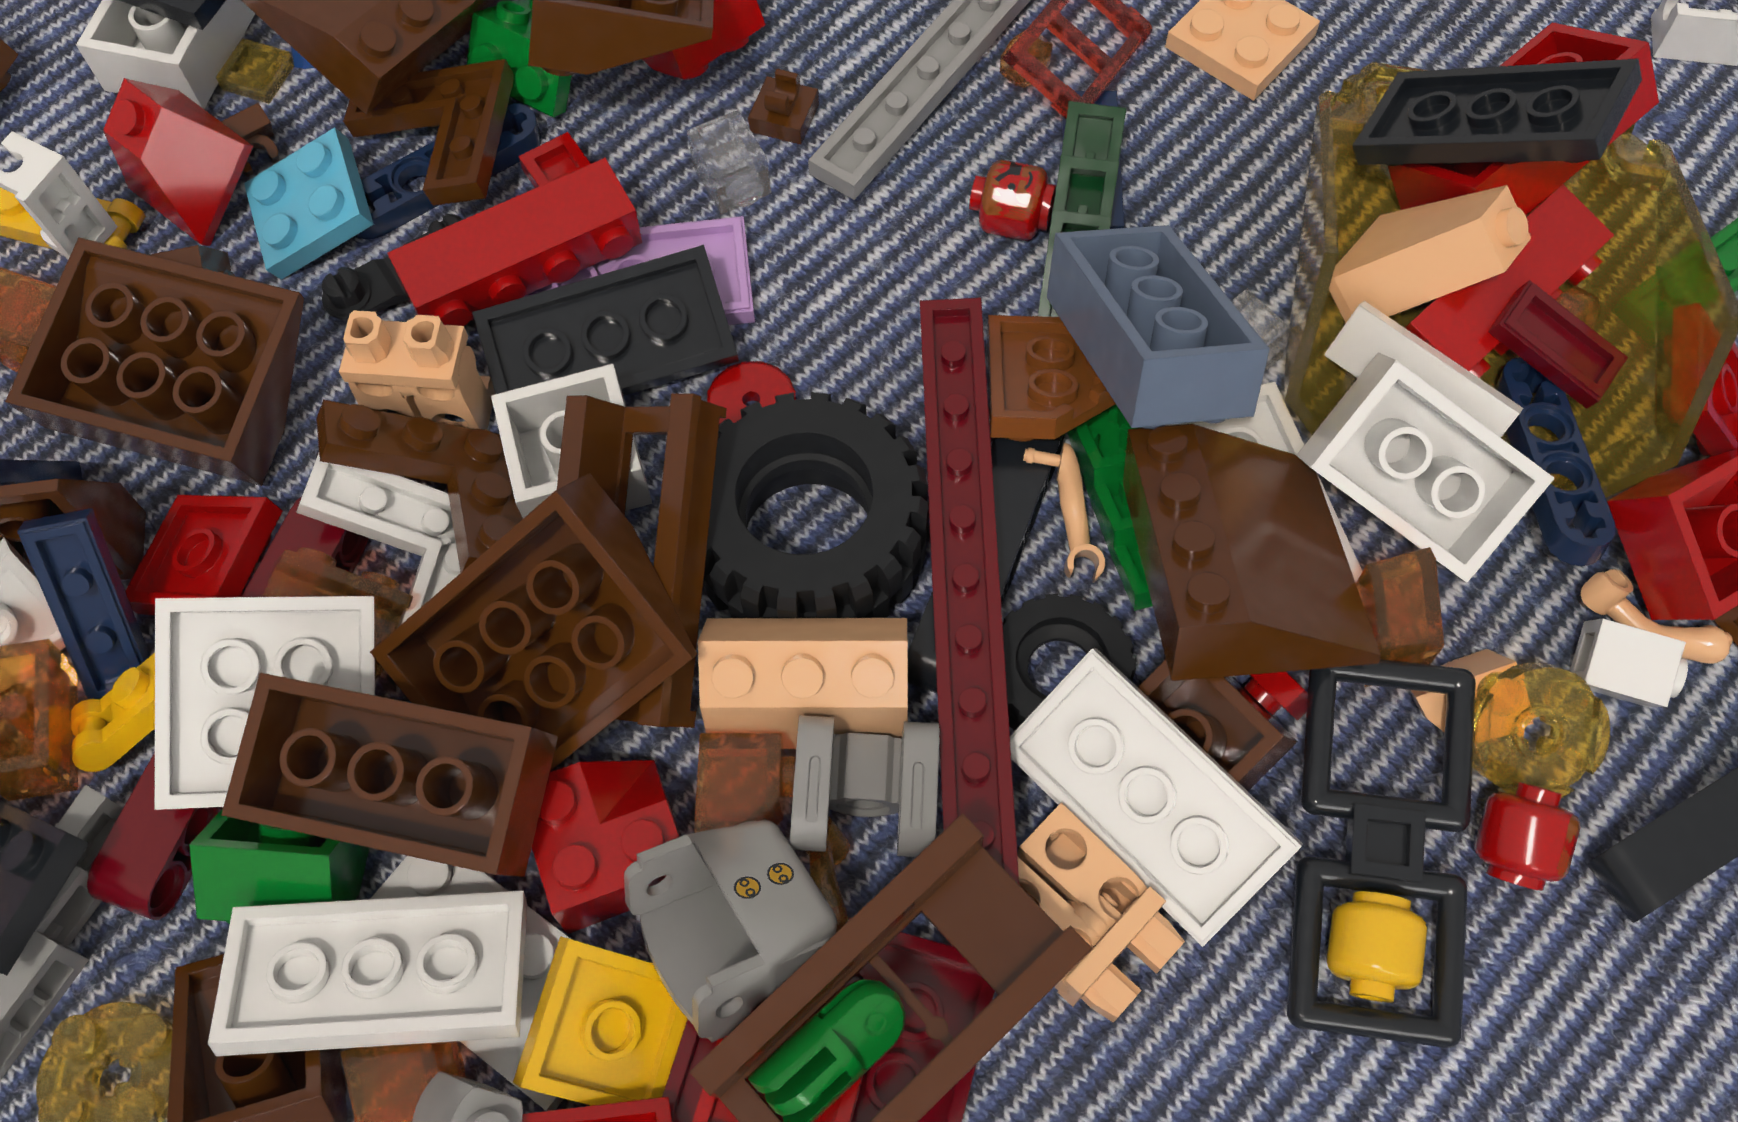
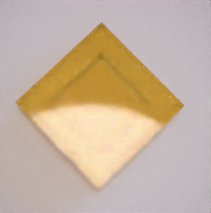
M242 38L217 74L216 79L224 91L270 104L294 68V63L289 51Z

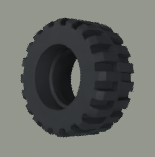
M811 392V399L794 400V393L775 396V404L762 407L758 401L740 409L742 418L735 423L730 419L724 420L719 425L703 579L707 596L717 609L726 610L729 608L731 618H887L889 616V600L896 604L903 603L913 589V576L921 573L926 557V541L928 540V485L924 468L917 465V452L908 438L903 436L896 438V425L884 415L876 413L873 418L868 417L865 404L850 398H846L843 404L834 403L831 401V394ZM804 484L825 485L843 491L854 498L867 513V518L862 526L848 540L832 549L814 554H790L772 549L757 540L747 529L756 510L768 498L789 487Z

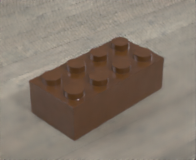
M260 673L221 815L484 873L525 877L558 736L528 726Z

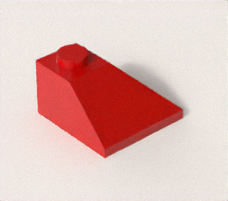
M124 78L103 131L128 188L200 245L210 246L253 145L179 90Z

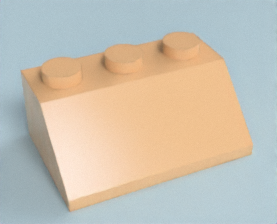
M707 618L698 639L700 710L710 749H796L799 715L834 717V734L862 733L902 738L904 721L908 722L907 618Z

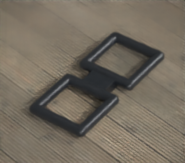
M1380 659L1379 664L1309 670L1301 805L1309 814L1348 819L1345 860L1307 856L1302 858L1296 867L1287 1017L1289 1022L1297 1028L1443 1048L1454 1047L1461 1040L1467 884L1462 877L1456 874L1423 870L1425 829L1461 832L1470 823L1476 680L1474 675L1466 669ZM1337 681L1446 694L1442 802L1330 789ZM1324 886L1437 901L1432 1016L1317 1001Z

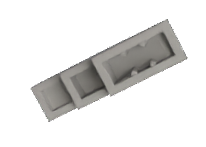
M87 785L82 788L56 827L88 842L89 845L9 974L6 976L0 973V1080L89 961L88 958L68 946L102 902L91 897L88 893V875L97 854L123 808Z

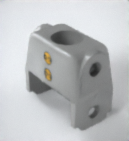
M768 820L749 821L734 826L683 835L638 853L637 861L628 866L624 872L625 902L631 914L640 915L644 941L662 983L682 1013L693 1024L699 1037L708 1038L711 1042L729 1035L836 934L837 919L834 911L780 828L774 822ZM666 875L660 883L649 886L654 879Z

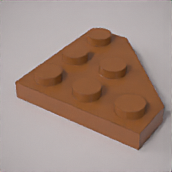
M988 315L987 352L990 438H1009L1021 442L1033 439H1056L1116 404L1060 317Z

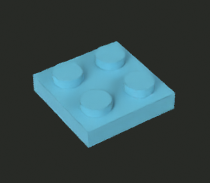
M335 127L244 183L265 268L280 280L374 225L350 141Z

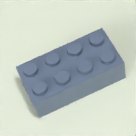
M1169 225L1055 233L1047 299L1131 428L1155 429L1169 424L1201 421L1220 423L1226 419L1254 416L1270 348Z

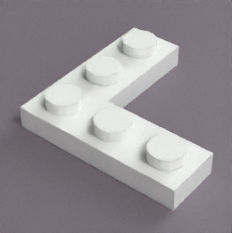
M318 453L296 513L422 556L399 623L400 626L460 574L449 495L446 492L399 475L321 462Z

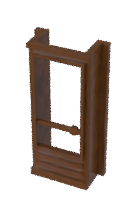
M694 393L671 394L670 406L624 407L588 395L567 396L557 489L590 473L624 516L633 435H667L653 567L696 650L720 418H726L727 408L703 401L700 395ZM696 656L615 720L633 721L639 725L656 727L695 728L696 711H691L690 708Z
M962 813L705 1056L690 1073L709 1096L719 1098L739 1122H782L747 1082L748 1076L870 963L926 1024L927 1035L931 1039L940 1040L945 1045L869 1121L918 1122L1093 948L1071 925L1063 931L983 848L984 835ZM920 913L935 926L998 994L955 1038L948 1032L946 1020L939 1016L934 1017L878 955Z

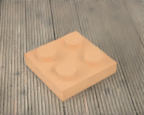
M1200 0L1168 32L1165 47L1254 101L1316 36L1320 20L1285 0Z

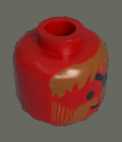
M997 160L990 166L986 177L976 175L972 186L969 209L979 211V225L984 232L1029 241L1035 237L1038 229L1045 231L1048 229L1055 200L1056 185L1048 184V175L1041 167L1008 160Z
M1518 782L1515 794L1498 792L1488 797L1474 843V850L1477 856L1488 863L1486 874L1512 884L1539 891L1544 890L1546 881L1554 882L1566 877L1580 832V821L1575 814L1559 807L1562 797L1561 793Z

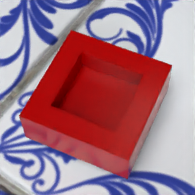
M568 132L518 156L522 170L534 188L591 164Z
M1287 672L1251 674L1252 679L1244 686L1272 716L1281 707L1287 710L1297 721L1307 712L1308 693Z

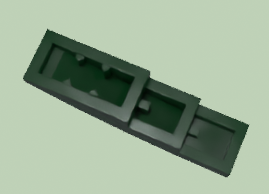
M1069 101L1038 316L1059 317L1047 299L1055 233L1110 229L1127 108Z

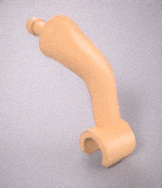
M1063 443L1061 455L1037 451L1035 448H1025L1023 461H1026V463L1058 467L1059 500L1070 550L1064 564V573L1070 578L1074 569V560L1078 557H1086L1095 566L1093 583H1095L1105 568V557L1098 547L1090 544L1082 476L1074 449L1070 444Z
M1610 569L1606 572H1597L1582 586L1581 599L1595 613L1600 615L1607 614L1617 623L1685 641L1686 644L1682 654L1683 659L1714 664L1724 660L1729 654L1730 645L1733 641L1732 636L1717 626H1665L1645 617L1625 598L1633 591V585L1621 570Z

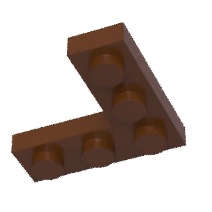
M506 59L418 72L367 115L349 100L343 122L353 137L439 126L423 186V191L431 204L435 206L486 199L515 75Z
M323 399L316 418L321 462L447 484L460 573L523 519L515 503L500 434L485 429H470L435 422L424 417H410L370 409L359 404L349 405Z

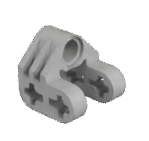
M799 715L790 845L793 850L826 852L830 809L856 817H880L898 813L897 856L917 857L936 837L939 723L904 721L902 738L862 733H844L840 735L834 734V717Z

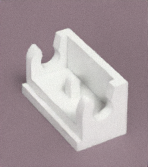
M1662 0L1658 9L1654 10L1651 15L1653 57L1738 66V13L1727 9L1716 11L1689 8V4L1678 3L1679 0Z
M13 131L2 141L1 144L17 160H23V163L19 169L13 172H3L0 169V187L15 194V198L41 227V237L49 247L69 259L78 237L104 243L118 226L64 156Z

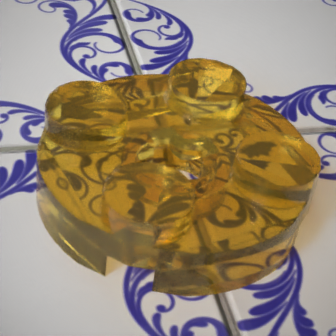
M1530 662L1512 666L1504 672L1490 673L1480 681L1476 690L1472 767L1477 773L1506 793L1515 794L1518 782H1523L1561 793V798L1575 790L1570 785L1577 782L1585 772L1593 775L1602 764L1610 740L1608 711L1602 700L1594 696L1590 687L1585 684L1587 683L1577 674L1556 665ZM1539 716L1540 721L1551 726L1549 736L1538 737L1535 748H1529V741L1524 738V731L1531 720Z
M115 1002L95 1007L83 1015H73L63 1020L54 1030L52 1044L45 1053L39 1068L36 1085L39 1122H163L168 1116L172 1023L168 1021L169 1019L158 1011L141 1004ZM119 1059L120 1066L131 1069L129 1081L116 1084L113 1096L105 1097V1087L100 1085L101 1075L112 1061Z

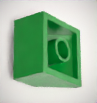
M222 810L189 844L197 919L226 921L228 924H230L233 907L356 900L360 894L369 853V847L222 816Z

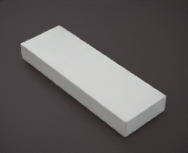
M1366 301L1358 305L1324 354V356L1356 378L1361 375L1378 352L1393 358L1500 438L1524 409Z

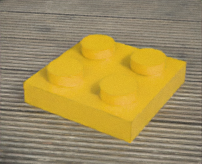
M560 936L512 1083L520 1088L591 1106L660 1098L663 1096L686 1026L687 1017L666 990L653 963Z

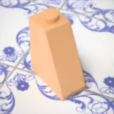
M1508 185L1383 214L1374 221L1325 277L1324 281L1345 323L1363 301H1366L1389 317L1504 273L1531 239L1528 232V221L1524 212L1517 207Z

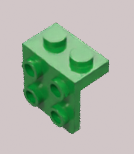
M533 0L499 1L497 6L473 12L466 65L506 59L515 75L510 97L551 117L566 113L572 75L557 76L544 71L541 67L528 66Z

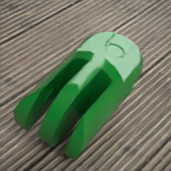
M857 980L840 990L748 1076V1080L758 1092L765 1094L768 1105L776 1114L783 1116L784 1122H814L896 1044L904 1032L906 1015L899 995L887 985L877 980Z

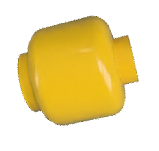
M1357 891L1353 893L1352 902L1340 904L1333 910L1327 966L1333 975L1350 982L1349 995L1371 1001L1392 1003L1394 1002L1395 990L1412 989L1421 983L1427 927L1426 922L1421 916L1410 911L1411 901L1385 893Z

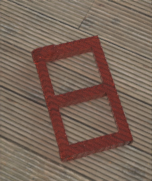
M1051 0L1002 59L1052 102L1050 106L1066 119L1069 101L1095 104L1138 47L1150 36L1152 32L1150 22L1132 6L1128 8L1120 0H1088L1127 37L1112 58L1060 13L1070 0ZM1046 28L1098 73V76L1082 96L1077 94L1068 85H1065L1027 51Z

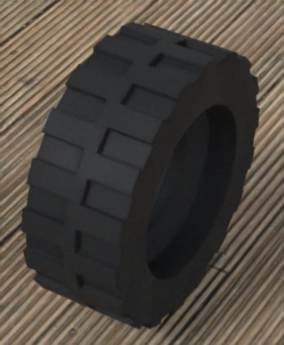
M1058 593L1047 594L1043 599L1034 600L1032 598L1022 603V607L1016 612L1012 610L1004 618V657L1008 718L1011 729L1015 731L1047 697L1032 684L1028 674V662L1034 651L1048 642H1069L1081 648L1086 654L1092 648H1096L1133 683L1136 671V658H1132L1134 646L1130 636L1124 634L1122 630L1123 624L1116 616L1112 618L1106 613L1105 607L1095 601L1093 604L1082 600L1083 597L1070 594V597H1060Z

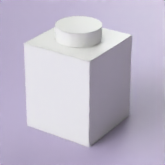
M1607 619L1584 621L1566 684L1645 707H1668L1670 697L1675 698L1679 695L1687 677L1688 662L1685 659H1681L1686 642Z

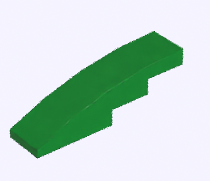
M1115 404L1067 433L1071 446L1075 451L1081 476L1108 550L1134 611L1153 607L1123 487L1128 429L1135 428H1131Z

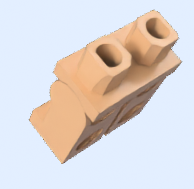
M354 310L349 314L343 337L345 350L339 373L344 382L349 383V387L359 405L385 412L393 410L405 416L424 417L435 422L470 429H488L493 406L491 395H495V390L491 377L480 376L476 369L473 349L470 346H466L468 334L464 326L443 325L439 316L416 315L407 322L384 321L377 316L376 312ZM445 414L458 416L464 419L465 421L456 422L445 419Z
M1061 802L1019 846L1017 852L1019 885L1063 931L1071 925L1093 948L1054 987L1058 990L1057 993L1072 1007L1082 999L1091 1009L1114 1022L1142 991L1113 964L1119 955L1128 947L1157 974L1185 941L1171 923L1158 912L1166 900L1151 887L1147 888L1143 881Z

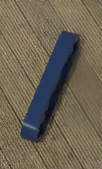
M508 103L491 177L520 162L518 156L540 146V129L534 112L528 106L519 103ZM514 128L519 134L514 135L509 130ZM435 141L361 179L368 206L374 210L371 213L374 225L355 235L356 237L375 239L384 236L439 206H433L423 190L409 192L403 189V186L409 179L415 176H426ZM390 192H394L396 201L391 202L388 195Z
M1521 357L1514 358L1507 362L1494 388L1524 408L1506 430L1510 444L1547 473L1565 476L1577 488V490L1566 491L1550 484L1532 505L1545 544L1549 551L1563 562L1576 566L1592 565L1601 559L1616 533L1614 518L1566 393ZM1532 393H1536L1535 396H1534V398H1533V400H1532V402H1531V404H1529L1530 401H1531V399H1532V397H1533V396H1532ZM1541 426L1549 429L1557 436L1559 441L1550 442L1537 438L1528 427ZM1572 521H1573V524H1574V527H1575V528H1569V526L1571 525Z

